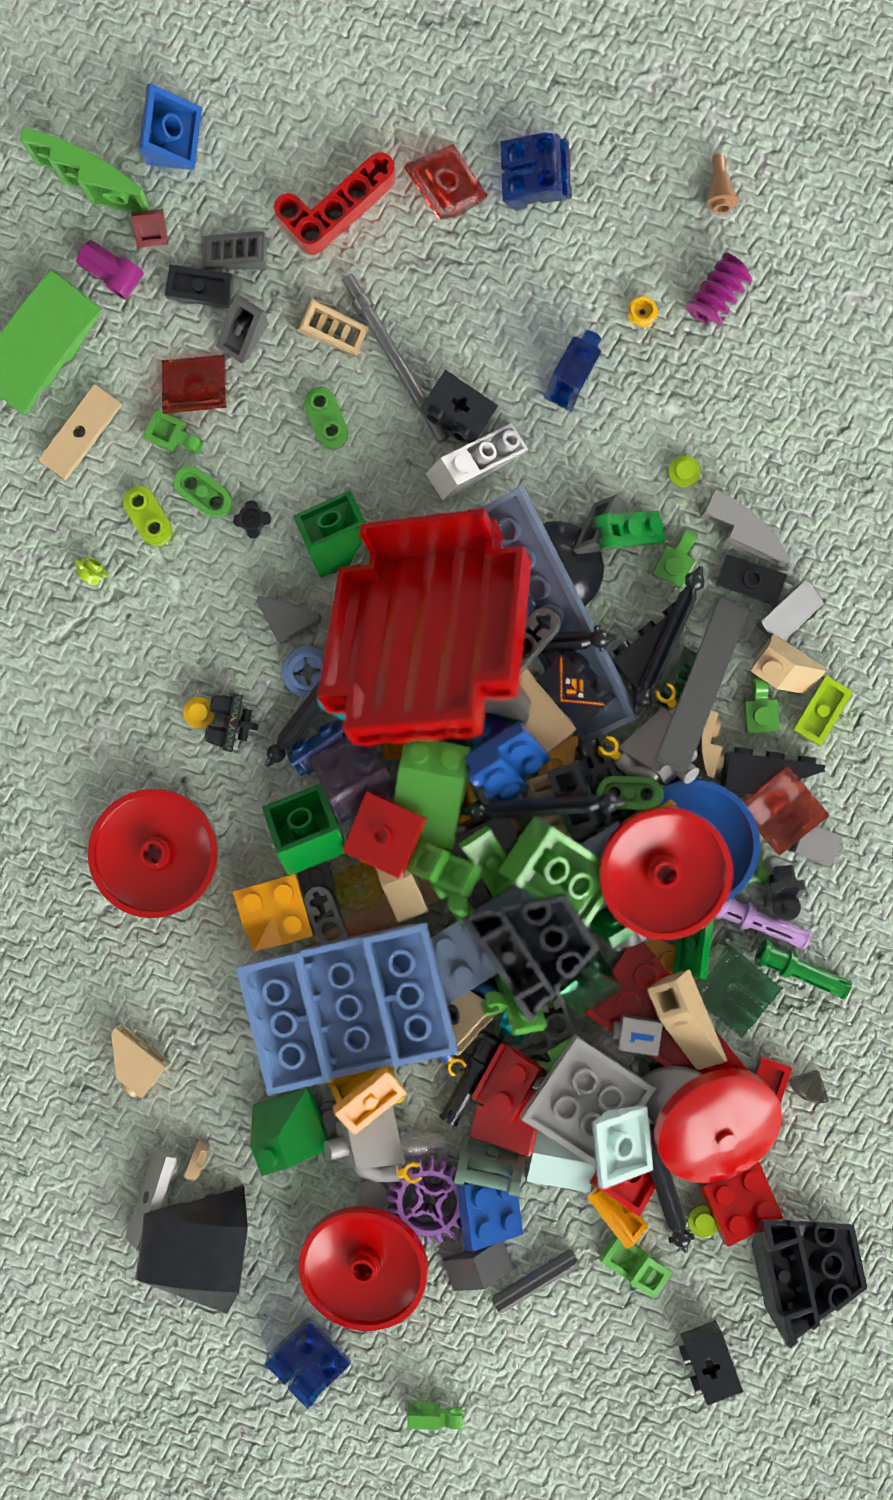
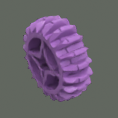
M429 1155L428 1164H423V1158L417 1156L416 1162L421 1164V1167H410L408 1171L410 1177L418 1178L432 1175L440 1177L447 1182L444 1183L442 1181L439 1184H430L423 1177L417 1183H413L418 1196L407 1208L403 1202V1194L410 1183L405 1178H402L400 1182H389L388 1187L395 1192L386 1194V1200L393 1203L387 1207V1212L397 1214L396 1216L406 1222L418 1237L419 1235H424L425 1244H430L431 1236L436 1235L438 1243H442L443 1232H446L450 1238H453L455 1232L452 1226L462 1229L457 1184H454L457 1164L454 1163L447 1169V1158L442 1157L438 1165L435 1164L434 1155ZM406 1161V1162L404 1163V1167L407 1166V1165H408L409 1163H411V1162ZM454 1190L457 1198L451 1213L446 1216L441 1203L448 1197V1193ZM424 1193L430 1194V1196L432 1194L435 1195V1206L434 1204L429 1205V1201L427 1204L424 1203ZM422 1214H428L435 1222H422L413 1216L418 1217Z

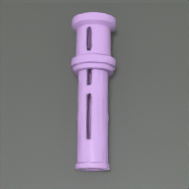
M733 898L724 904L721 911L715 917L717 920L723 918L736 923L738 928L742 930L755 929L773 938L797 946L802 950L807 948L812 935L810 930L783 922L774 916L757 910V907L752 902L743 903Z

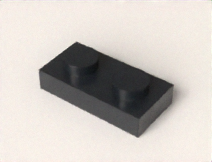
M170 264L165 297L169 300L229 309L234 277L230 273Z

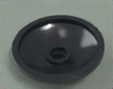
M562 521L543 523L581 601L586 606L597 594L603 580L604 562L602 553L577 554L573 551L582 531V528L577 525Z

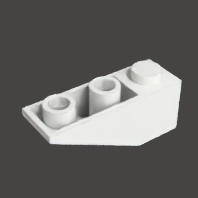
M511 423L441 457L426 475L443 501L525 453L528 448Z

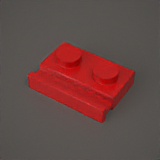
M503 1042L499 1045L471 1098L482 1103L483 1107L506 1123L511 1124L517 1117L544 1067L520 1051L514 1050L508 1046V1043Z

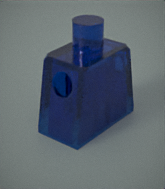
M586 330L582 338L573 336L551 376L544 399L572 413L602 353L601 349L598 348L602 339L597 333Z

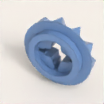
M306 646L295 649L286 657L282 667V677L285 685L291 692L298 696L307 697L321 677L325 654L323 651L315 647ZM305 659H307L311 668L321 669L320 672L312 675L311 685L308 684L304 676L294 675V673L304 669Z

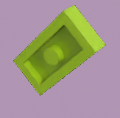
M827 675L823 676L791 731L818 747L822 746L854 691Z

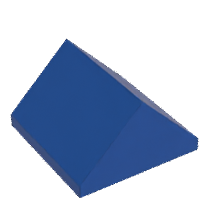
M152 83L147 84L139 142V149L146 164L151 166L193 170L195 169L202 107Z

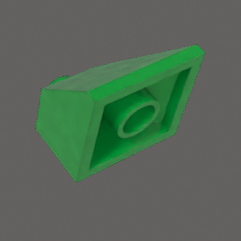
M351 490L293 515L320 578L338 572L339 567H346L351 564L362 542L359 535L360 524L366 523Z
M309 1086L253 1105L250 1147L261 1176L290 1168L324 1152V1142L328 1141L329 1137Z

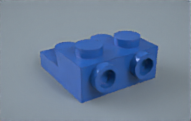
M520 721L465 756L470 768L466 771L467 776L476 788L481 786L483 793L490 802L495 799L512 800L529 787L524 777L540 770L543 765L551 761L547 750Z

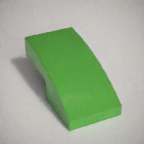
M419 841L406 868V871L465 898H469L482 870L481 867L472 862L451 855L447 851L423 841Z
M613 1234L598 1256L601 1263L625 1277L631 1285L653 1299L658 1296L673 1274L669 1268L636 1244L626 1249L615 1234Z

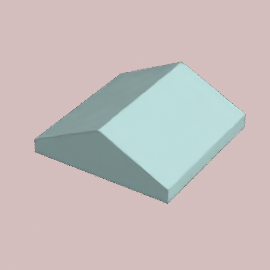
M640 1105L607 1110L592 1123L599 1188L604 1189L653 1170L647 1106Z
M538 1130L533 1154L530 1156L526 1181L590 1193L591 1184L589 1182L595 1173L596 1167Z

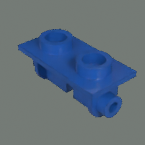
M338 719L335 722L330 721L322 725L318 729L317 734L310 739H303L297 742L287 756L300 776L304 774L310 775L326 764L325 759L320 753L326 750L331 759L350 748L351 740L343 731V724Z

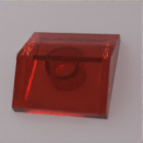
M454 144L406 163L404 166L438 220L458 218L488 197Z
M225 355L162 360L163 414L227 408L229 392Z
M788 766L743 801L755 819L758 832L779 856L830 816L809 788Z

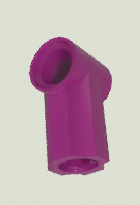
M91 239L84 243L78 252L76 263L103 281V284L109 290L124 300L128 299L144 275V272L130 260L122 256L118 258Z

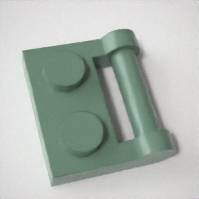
M463 1134L454 1184L464 1185V1182L509 1191V1195L518 1197L525 1155ZM467 1167L511 1176V1178L469 1170Z

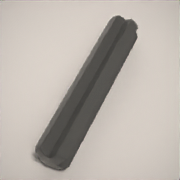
M567 1250L492 1297V1302L497 1311L504 1313L577 1268L579 1261L572 1250Z

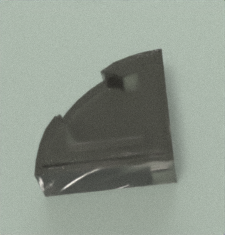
M818 1070L789 1078V1086L802 1099L812 1103L829 1102Z

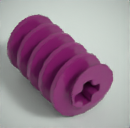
M730 253L722 255V260L718 261L714 266L715 270L710 271L707 281L701 283L700 291H696L692 296V301L687 302L685 305L688 313L701 323L710 324L713 322L721 325L723 320L718 315V312L728 315L730 309L725 303L735 305L738 301L733 292L743 295L745 288L741 282L750 285L753 281L744 263Z

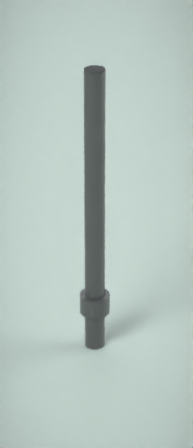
M353 274L345 276L342 282L353 299L352 305L356 312L364 317L437 442L445 441L449 436L441 424L431 423L426 419L424 413L420 411L426 397L373 309L374 303L370 296L363 293Z

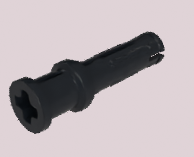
M482 1030L479 1033L480 1039L472 1054L468 1053L466 1056V1064L468 1065L439 1116L443 1121L447 1118L446 1123L452 1126H458L459 1120L499 1045L504 1042L501 1038L488 1031Z

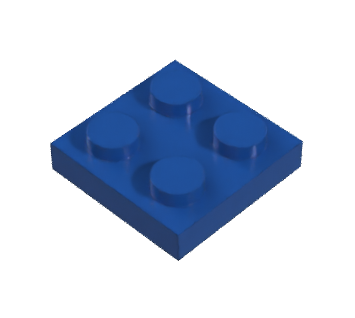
M493 1173V1175L511 1178V1176ZM464 1182V1185L457 1184L465 1250L473 1252L523 1235L519 1197L509 1195V1191L466 1182Z

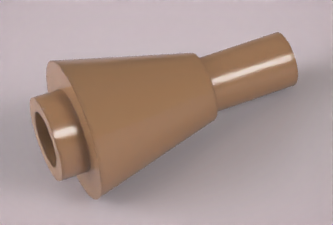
M718 153L712 157L714 174L712 175L706 206L717 214H725L738 204V198L726 172L725 155Z

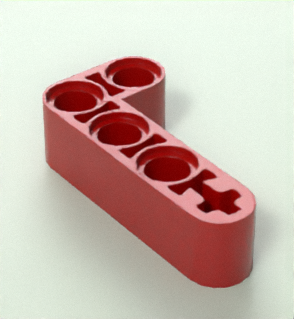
M374 153L312 210L295 194L285 193L280 195L274 204V211L279 226L306 254L316 255L322 252L393 187L396 179L393 159L387 153ZM355 189H362L366 192L361 198L350 196V193ZM288 208L297 210L293 217L287 218L282 215L284 210ZM332 210L342 212L338 219L333 220L326 217ZM309 231L319 233V236L313 241L303 238L305 233Z

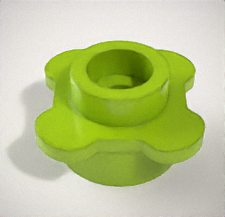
M92 557L82 558L81 561L75 560L74 565L77 566L75 570L76 576L89 584L97 585L102 577L107 578L109 575L103 569V564Z

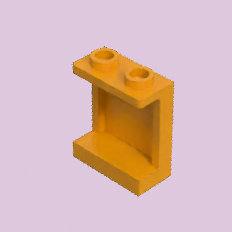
M393 1065L333 1078L330 1082H326L337 1103L332 1107L335 1115L354 1135L406 1094Z

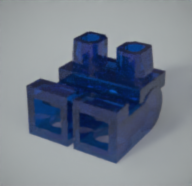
M544 132L500 141L501 170L505 172L502 173V201L515 211L527 209V205L537 202L545 204L572 198L570 178L571 155L569 141L566 138L561 139L560 135L556 133Z
M308 1317L267 1353L265 1365L284 1385L289 1382L288 1389L309 1409L326 1387L328 1388L351 1365V1360Z

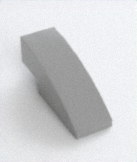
M715 489L710 495L700 518L728 530L725 543L779 568L787 565L790 557L768 526L741 503Z

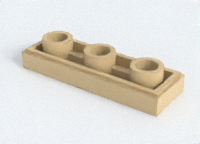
M94 384L38 461L66 481L121 408L122 404ZM85 429L84 436L78 438V431Z

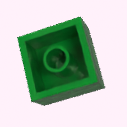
M322 783L262 806L276 853L288 876L345 853L342 850L346 842L333 806Z

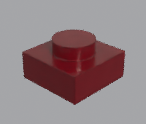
M163 209L131 213L137 248L169 244Z

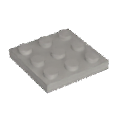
M574 1034L519 1116L521 1120L597 1168L592 1123L607 1110L640 1105L645 1106L656 1088Z

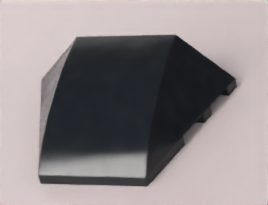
M566 893L460 917L477 945L482 946L511 990L513 999L529 1023L536 1018V1013L548 1000L551 1001L556 996V991L566 980L573 978L599 950L598 943Z
M244 1185L233 1187V1190L216 1195L214 1193L205 1195V1198L189 1203L181 1202L144 1213L135 1275L136 1281L227 1314L240 1291L248 1222Z
M776 1219L759 1220L751 1245L763 1301L785 1344L791 1349L799 1343L797 1339L810 1329H817L820 1326L821 1320L834 1310L837 1312L868 1288L855 1227L849 1223Z

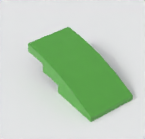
M25 127L22 128L20 141L35 164L53 168L63 184L82 188L90 203L131 213L152 210L142 188L115 167L90 152L62 139Z
M55 270L49 271L0 333V397L21 414L29 413L42 390L50 387L64 363L73 359L103 310Z

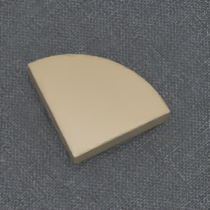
M198 1141L184 1178L192 1181L198 1179L206 1161L210 1143Z

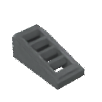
M241 232L203 236V269L266 270L267 238L265 232ZM212 245H218V259H212ZM225 245H230V258H224ZM237 245H242V257H237ZM249 245H255V256L249 257Z

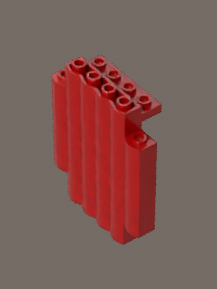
M485 508L360 524L359 535L370 552L369 564L339 567L317 695L318 700L328 713L345 714L343 731L355 745L371 746L383 742L405 743L416 739L439 740L446 737L469 738L482 734L485 699L505 700L519 695L531 561L524 546L502 548L503 533L496 519H489Z

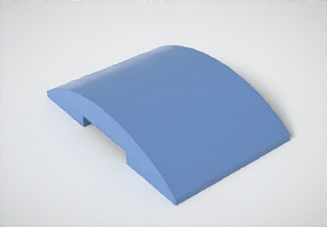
M426 923L385 929L334 940L236 967L268 1095L330 1082L333 1078L393 1065V1067L458 1053Z

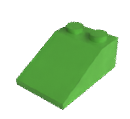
M416 739L405 742L399 765L394 802L427 817L417 844L419 841H423L435 847L453 851L461 818V809H463L469 782L466 771L470 768L465 756L472 752L470 747L433 740Z
M534 816L498 872L538 899L566 893L587 927L604 902L598 878L600 858Z

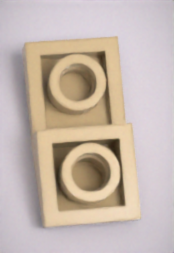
M712 710L697 746L702 776L706 778H714L715 773L719 774L721 772L725 755L721 754V746L710 744L711 738H717L721 726V721L717 720L719 712Z

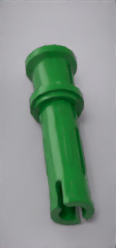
M764 939L758 947L754 958V965L758 967L764 965L778 971L779 976L783 978L792 976L843 1000L849 995L852 988L849 987L852 985L851 980L837 976L832 972L800 959L795 951H785L775 947L770 940Z

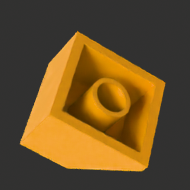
M298 873L233 891L241 923L254 951L284 945L315 934L304 905L305 897Z

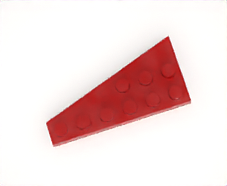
M645 942L627 947L620 955L584 1014L612 1032L614 1021L620 1022L621 1014L659 1019L647 989L659 979L671 974ZM662 1025L658 1056L649 1055L664 1066L687 1067L702 1074L723 1069L749 1071L716 1030L715 1032L727 1059L724 1063L696 1070L664 1025Z

